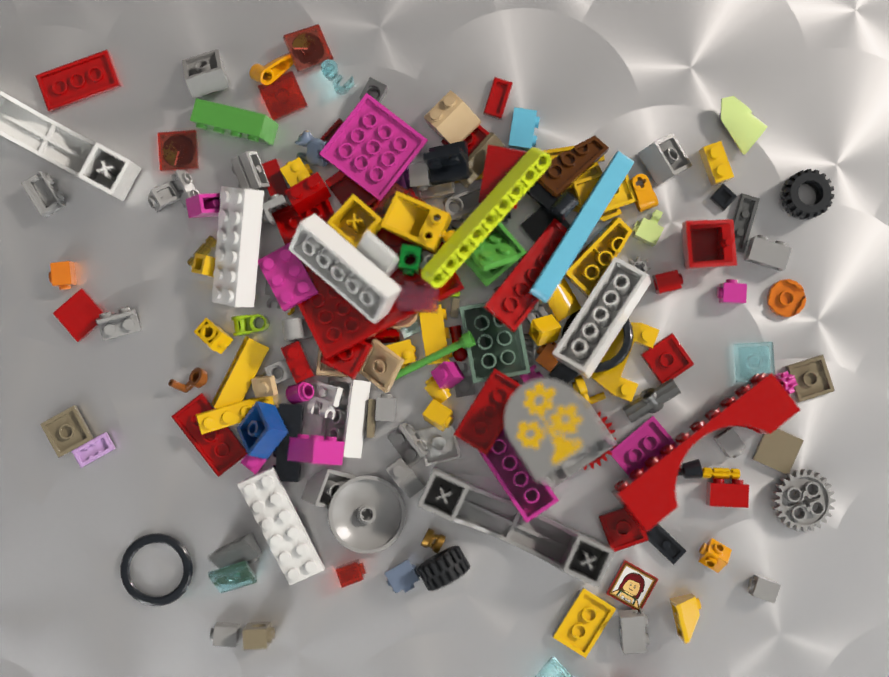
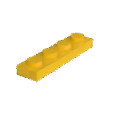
M252 397L196 414L200 432L205 434L241 423L256 401L274 405L273 397Z

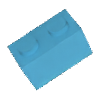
M514 107L508 148L528 151L535 147L537 136L534 135V128H538L540 117L536 116V110Z

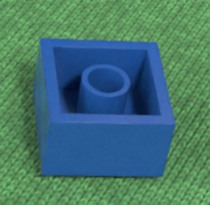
M256 401L237 427L248 456L263 459L269 458L288 433L276 406Z

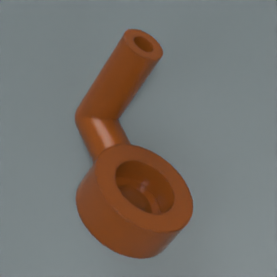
M197 367L191 372L189 381L186 384L171 379L168 385L187 393L193 387L201 388L207 383L208 374L207 371Z

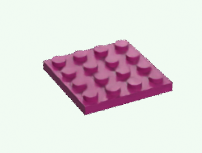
M366 93L319 154L381 202L428 142V139Z

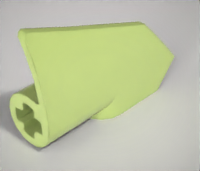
M735 96L721 99L720 120L741 153L745 155L768 126L752 115L751 109Z

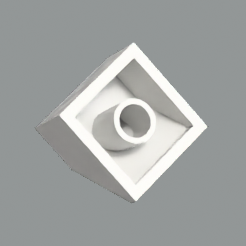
M367 230L356 249L390 277L398 269L399 259L393 251Z

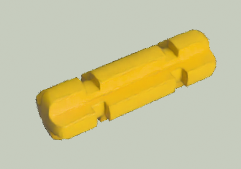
M704 467L702 468V477L740 479V470Z

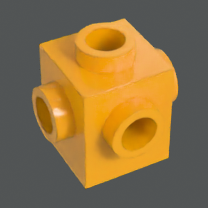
M711 538L707 543L701 545L698 562L719 573L728 564L732 549Z

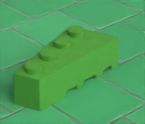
M197 98L190 121L195 123L199 129L207 130V128H210L219 134L228 133L236 138L241 139L242 137L252 142H260L271 146L274 144L279 126L277 122L265 114Z

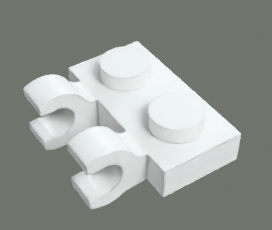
M311 379L310 384L314 388V395L309 400L306 412L334 419V406H339L343 388Z

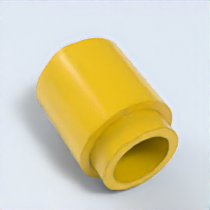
M433 376L425 382L427 386L424 389L432 399L439 403H443L451 396L450 389L439 388Z

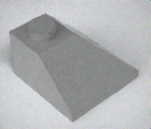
M324 468L307 480L301 499L315 506L328 509L335 491L343 483L356 476Z

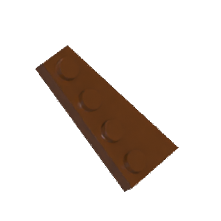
M593 136L575 145L573 149L567 152L564 151L559 156L553 158L550 166L539 177L537 182L557 198L606 154L609 147L599 138Z

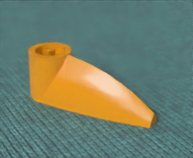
M290 52L270 61L264 66L254 64L250 69L249 75L252 80L263 85H269L285 73L295 61Z

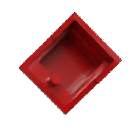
M733 219L693 220L682 223L683 258L686 269L737 266Z

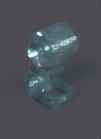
M327 59L321 64L323 75L327 80L333 81L336 93L344 95L354 86L353 76L342 87L340 86L343 76L339 74L335 61Z

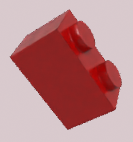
M318 172L284 191L298 216L331 197L326 184Z
M295 341L281 348L296 384L316 376L301 341Z
M713 478L712 482L707 481L706 505L748 508L749 484L743 483L741 479H732L731 483L724 482V479Z

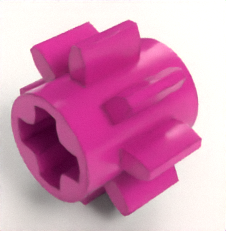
M788 371L775 375L788 394L795 392L794 387L798 385L795 375L789 374Z

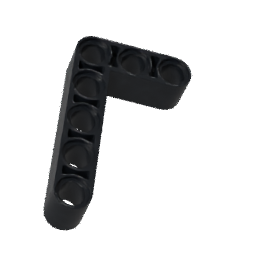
M537 181L526 192L559 222H562L578 204V201L566 191L555 198Z

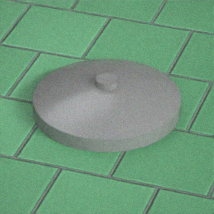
M358 476L346 481L335 491L328 507V522L332 534L345 548L358 553L371 554L386 549L397 540L405 523V505L400 493L391 483L376 476Z

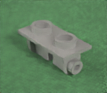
M176 170L175 174L171 175V182L177 192L183 190L184 193L180 195V200L183 207L187 209L185 199L200 193L196 190L192 177L187 170Z

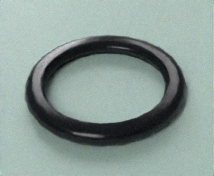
M580 310L573 313L566 321L562 329L561 339ZM629 318L622 327L624 339L621 349L610 360L599 363L594 370L595 373L615 368L629 354L634 337L633 327Z
M161 533L148 534L135 540L125 551L120 565V576L127 592L138 602L149 606H164L179 599L188 589L193 575L192 560L185 546L177 539ZM151 543H162L172 547L179 554L183 563L181 582L174 591L161 597L148 596L140 592L135 587L130 576V564L135 553L140 548Z

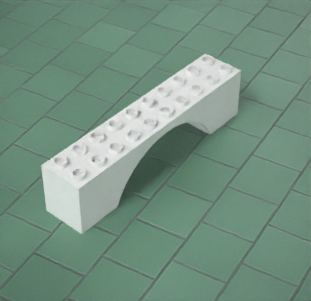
M0 91L1 136L124 201L142 169L141 167Z

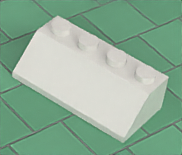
M329 376L328 384L343 388L339 406H334V419L323 417L321 436H324V440L325 436L337 437V441L344 442L343 457L361 458L371 382Z

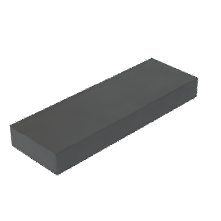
M743 193L739 196L733 217L736 252L741 254L745 252L760 198Z

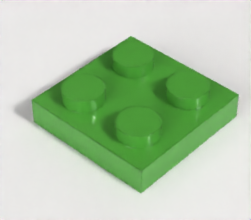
M499 233L487 236L470 254V257L483 272L518 261V253Z

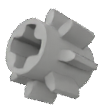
M640 256L636 258V262L633 260L629 261L634 267L641 265L642 268L640 270L645 273L651 269V267L646 265L648 260L640 261Z

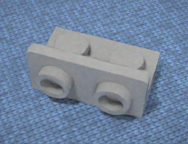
M129 306L118 309L119 312L111 314L110 311L99 314L100 317L96 319V323L99 325L103 341L142 330L135 308L130 309Z
M403 423L388 435L387 438L407 465L412 467L429 452L424 441L419 440L415 435V429L410 424Z

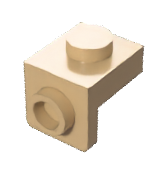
M259 375L251 379L255 398L278 394L274 375Z

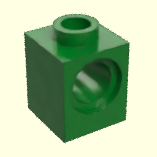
M402 244L398 264L402 274L414 276V273H420L422 247ZM408 258H415L414 264H405Z

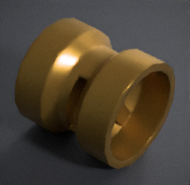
M428 528L421 546L429 547L438 554L446 536L438 535L434 530Z

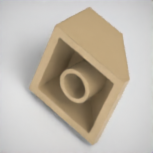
M451 90L424 116L429 127L448 144L464 141L482 123L466 103Z

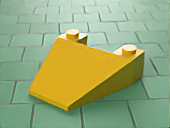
M631 322L634 335L633 344L636 343L647 348H653L660 330L643 323ZM623 328L600 363L610 360L621 349L624 339ZM629 354L615 368L604 372H593L590 378L610 395L632 402L638 384L621 377Z

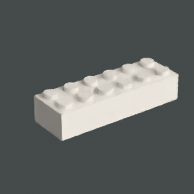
M221 186L215 270L213 273L212 302L233 307H254L264 191Z
M316 214L300 222L288 249L372 323L375 324L385 317L402 288Z
M614 257L552 354L556 360L589 379L651 284L649 275Z

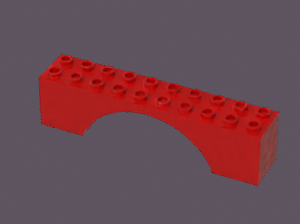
M763 372L752 376L749 379V384L746 386L742 385L734 391V396L723 399L719 403L720 407L715 410H709L704 415L706 418L689 426L690 430L685 434L682 432L674 438L675 442L673 444L663 446L659 450V455L648 458L644 462L645 466L641 469H634L629 473L630 477L627 480H621L613 486L615 488L612 491L613 495L640 529L649 531L678 508L676 479L680 465L687 452L702 437L714 430L728 426L744 427L759 434H771L801 410L772 373Z

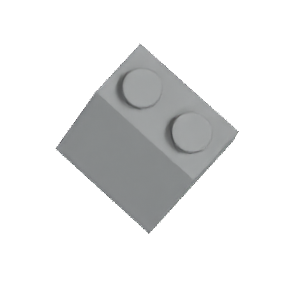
M218 49L182 60L185 82L192 98L204 97L209 93L220 92L229 87L228 78Z
M673 133L655 141L638 153L641 162L646 166L657 186L692 166Z

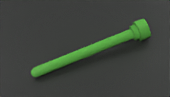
M470 331L462 334L459 341L400 369L395 380L462 347L469 349L475 346L474 337Z

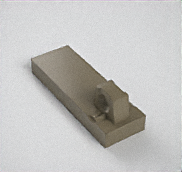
M490 132L469 155L470 179L459 181L465 188H468L484 171L488 145L505 146L494 133Z

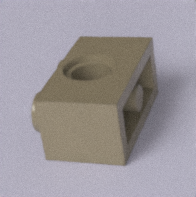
M271 622L248 623L243 629V650L267 649L272 640L275 639V628L271 627Z

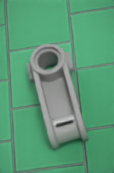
M481 185L456 196L453 194L445 197L443 201L444 211L452 216L479 204ZM451 203H456L459 206L457 212L450 211L449 205Z

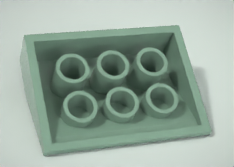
M487 302L459 307L464 333L470 331L476 342L475 346L467 348L473 383L487 381L494 368L508 377L531 373L522 324L519 325L516 331L512 332L483 307Z

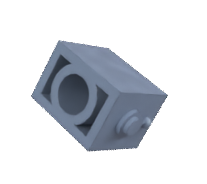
M409 559L385 572L386 582L393 588L395 593L404 590V592L411 590L415 587L413 583L420 580L417 567L411 564Z

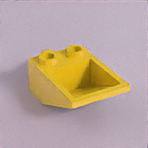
M396 191L380 225L389 232L434 254L437 252L442 240L444 239L446 243L456 232L454 230L447 231L452 220L450 213ZM435 217L440 219L439 221H434ZM428 233L432 234L430 239H426Z

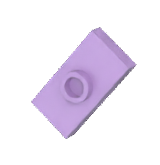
M105 432L72 450V453L80 468L116 448L108 433Z

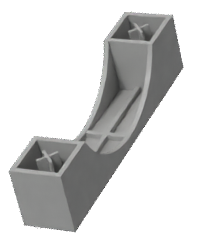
M436 467L433 468L418 501V506L425 510L510 543L550 563L561 571L598 588L615 552L609 545L541 514L526 523L512 501Z

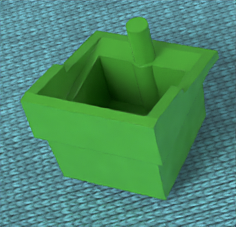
M501 222L487 235L491 236L499 233L518 253V260L526 254L525 249ZM470 256L464 262L481 282L488 287L517 261L484 272Z

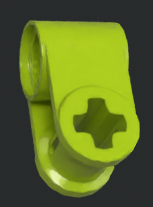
M261 314L231 317V320L234 321L235 329L233 336L264 332L270 326L269 319ZM258 318H262L264 321V325L261 328H257L255 324Z

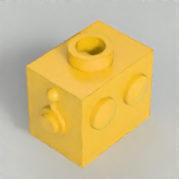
M300 157L287 162L285 166L280 168L290 187L311 176L313 173L308 163L304 165Z
M207 317L194 331L211 350L220 354L233 341L223 329Z
M410 339L385 345L404 360L401 369L408 366L409 363L416 362V348L411 344Z

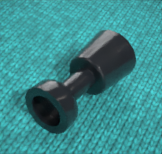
M696 459L682 463V468H679L677 476L683 475L685 479L702 478L700 460Z

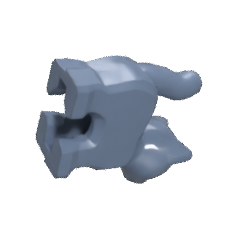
M303 131L294 143L307 147L306 154L298 153L297 158L300 157V159L311 165L327 166L330 162L320 156L319 153L329 141L314 138L310 131Z

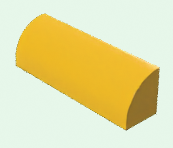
M563 277L547 302L558 322L581 309L579 302Z
M245 336L211 402L213 407L219 408L243 401L252 383L251 379L257 374L269 347Z

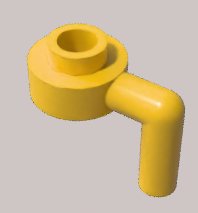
M579 375L574 378V382H572L573 389L577 393L579 392L590 404L606 399L604 392L589 397L583 377Z

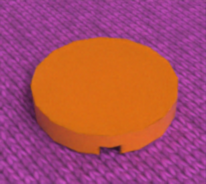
M790 279L780 280L774 283L768 290L767 304L770 310L778 316L792 317L800 313L805 306L806 295L804 289L796 281Z

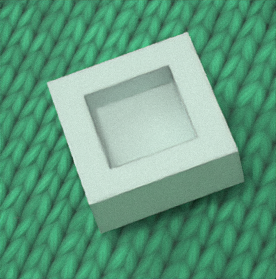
M417 320L410 327L400 329L404 339L422 331Z

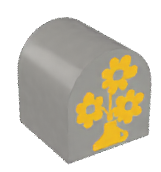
M550 378L531 380L519 387L507 403L504 415L506 433L535 480L539 483L554 488L618 444L592 405L583 396L561 381Z

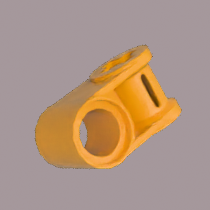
M637 174L632 177L630 182L637 199L635 205L638 211L641 213L658 206V199L652 189L649 178L645 174ZM637 181H642L643 184L641 186H636Z

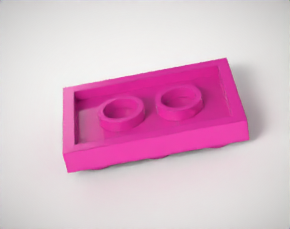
M291 242L258 260V265L284 312L318 294L301 260L288 249Z
M651 416L610 451L612 452V458L630 477L629 473L636 468L641 469L645 466L644 462L651 456L656 457L660 454L659 450L663 446L671 445L675 441L656 418Z

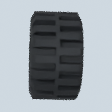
M812 169L802 170L792 175L785 181V186L781 189L783 194L780 197L784 199L782 206L788 208L785 211L793 213L792 217H799L801 220L806 218L807 220L826 212L833 203L831 199H834V194H831L834 186L830 187V178L826 180V174H819V170L812 171ZM802 184L809 185L814 189L816 200L813 205H807L799 198L798 191Z
M452 546L424 561L417 571L428 591H434L463 576L471 566L460 546Z

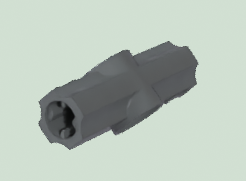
M671 378L655 389L648 388L640 394V398L622 409L631 423L648 413L660 411L665 402L681 392Z

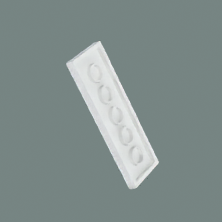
M274 467L237 484L289 586L325 569Z

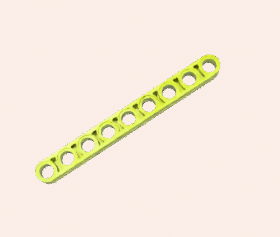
M535 147L528 150L424 266L421 271V277L435 288L444 285L551 164V156Z

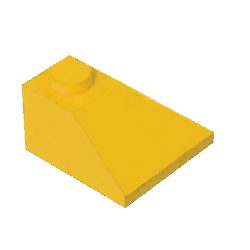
M692 593L669 598L677 634L685 644L689 643L700 616L699 610L701 609L699 598H696Z

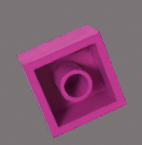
M298 434L297 438L289 437L287 460L313 464L342 465L344 442L337 441V437L325 436L324 440V436L310 435L309 439V435Z

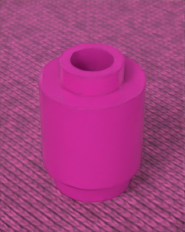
M306 382L290 385L286 389V398L291 404L309 401L314 395L313 386Z

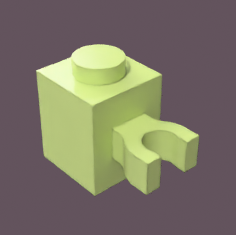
M656 209L650 220L642 218L640 221L637 220L632 229L634 231L632 237L652 247L655 246L664 230V227L657 224L663 212Z

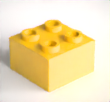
M353 194L329 219L327 224L354 248H357L367 230L374 236L381 230L382 227L380 225L383 220Z

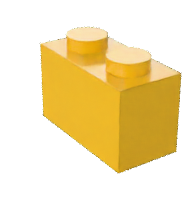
M721 141L704 146L699 150L711 186L723 183L734 177Z

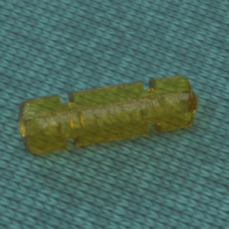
M210 235L205 240L206 243H202L193 254L194 257H190L187 261L190 267L193 266L196 253L208 255L211 248L216 246L217 240Z

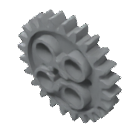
M801 469L800 473L797 470H793V475L786 473L787 480L780 478L783 484H776L779 491H773V494L777 495V498L772 499L773 502L777 503L773 509L779 510L776 517H782L780 522L783 524L787 523L786 527L790 529L793 527L795 531L801 529V531L806 532L807 527L809 530L814 531V525L821 528V521L827 523L825 516H832L828 512L829 509H835L830 505V503L836 501L830 498L835 492L828 490L832 485L825 484L827 478H820L821 474L817 472L814 474L812 470L807 472L805 469ZM810 484H812L813 490L812 492L808 493L807 488ZM794 489L795 495L793 498H790L789 493ZM817 502L818 508L813 512L812 507ZM799 508L800 513L795 517L794 511Z

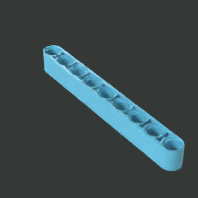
M620 151L616 152L529 291L530 294L544 303L548 302L633 166L634 161Z

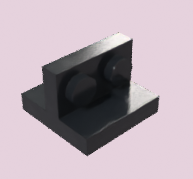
M466 141L429 148L428 153H423V161L430 168V183L433 186L470 179L468 144Z

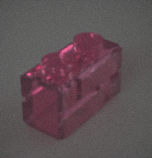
M404 282V285H399L402 288L397 298V309L399 311L438 313L439 288H435L429 283H424L423 286H416L414 282Z

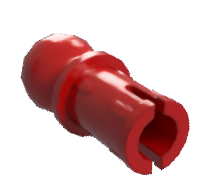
M461 325L449 327L452 343L459 341V338L462 337ZM462 347L453 352V357L456 361L462 362L468 357V352Z

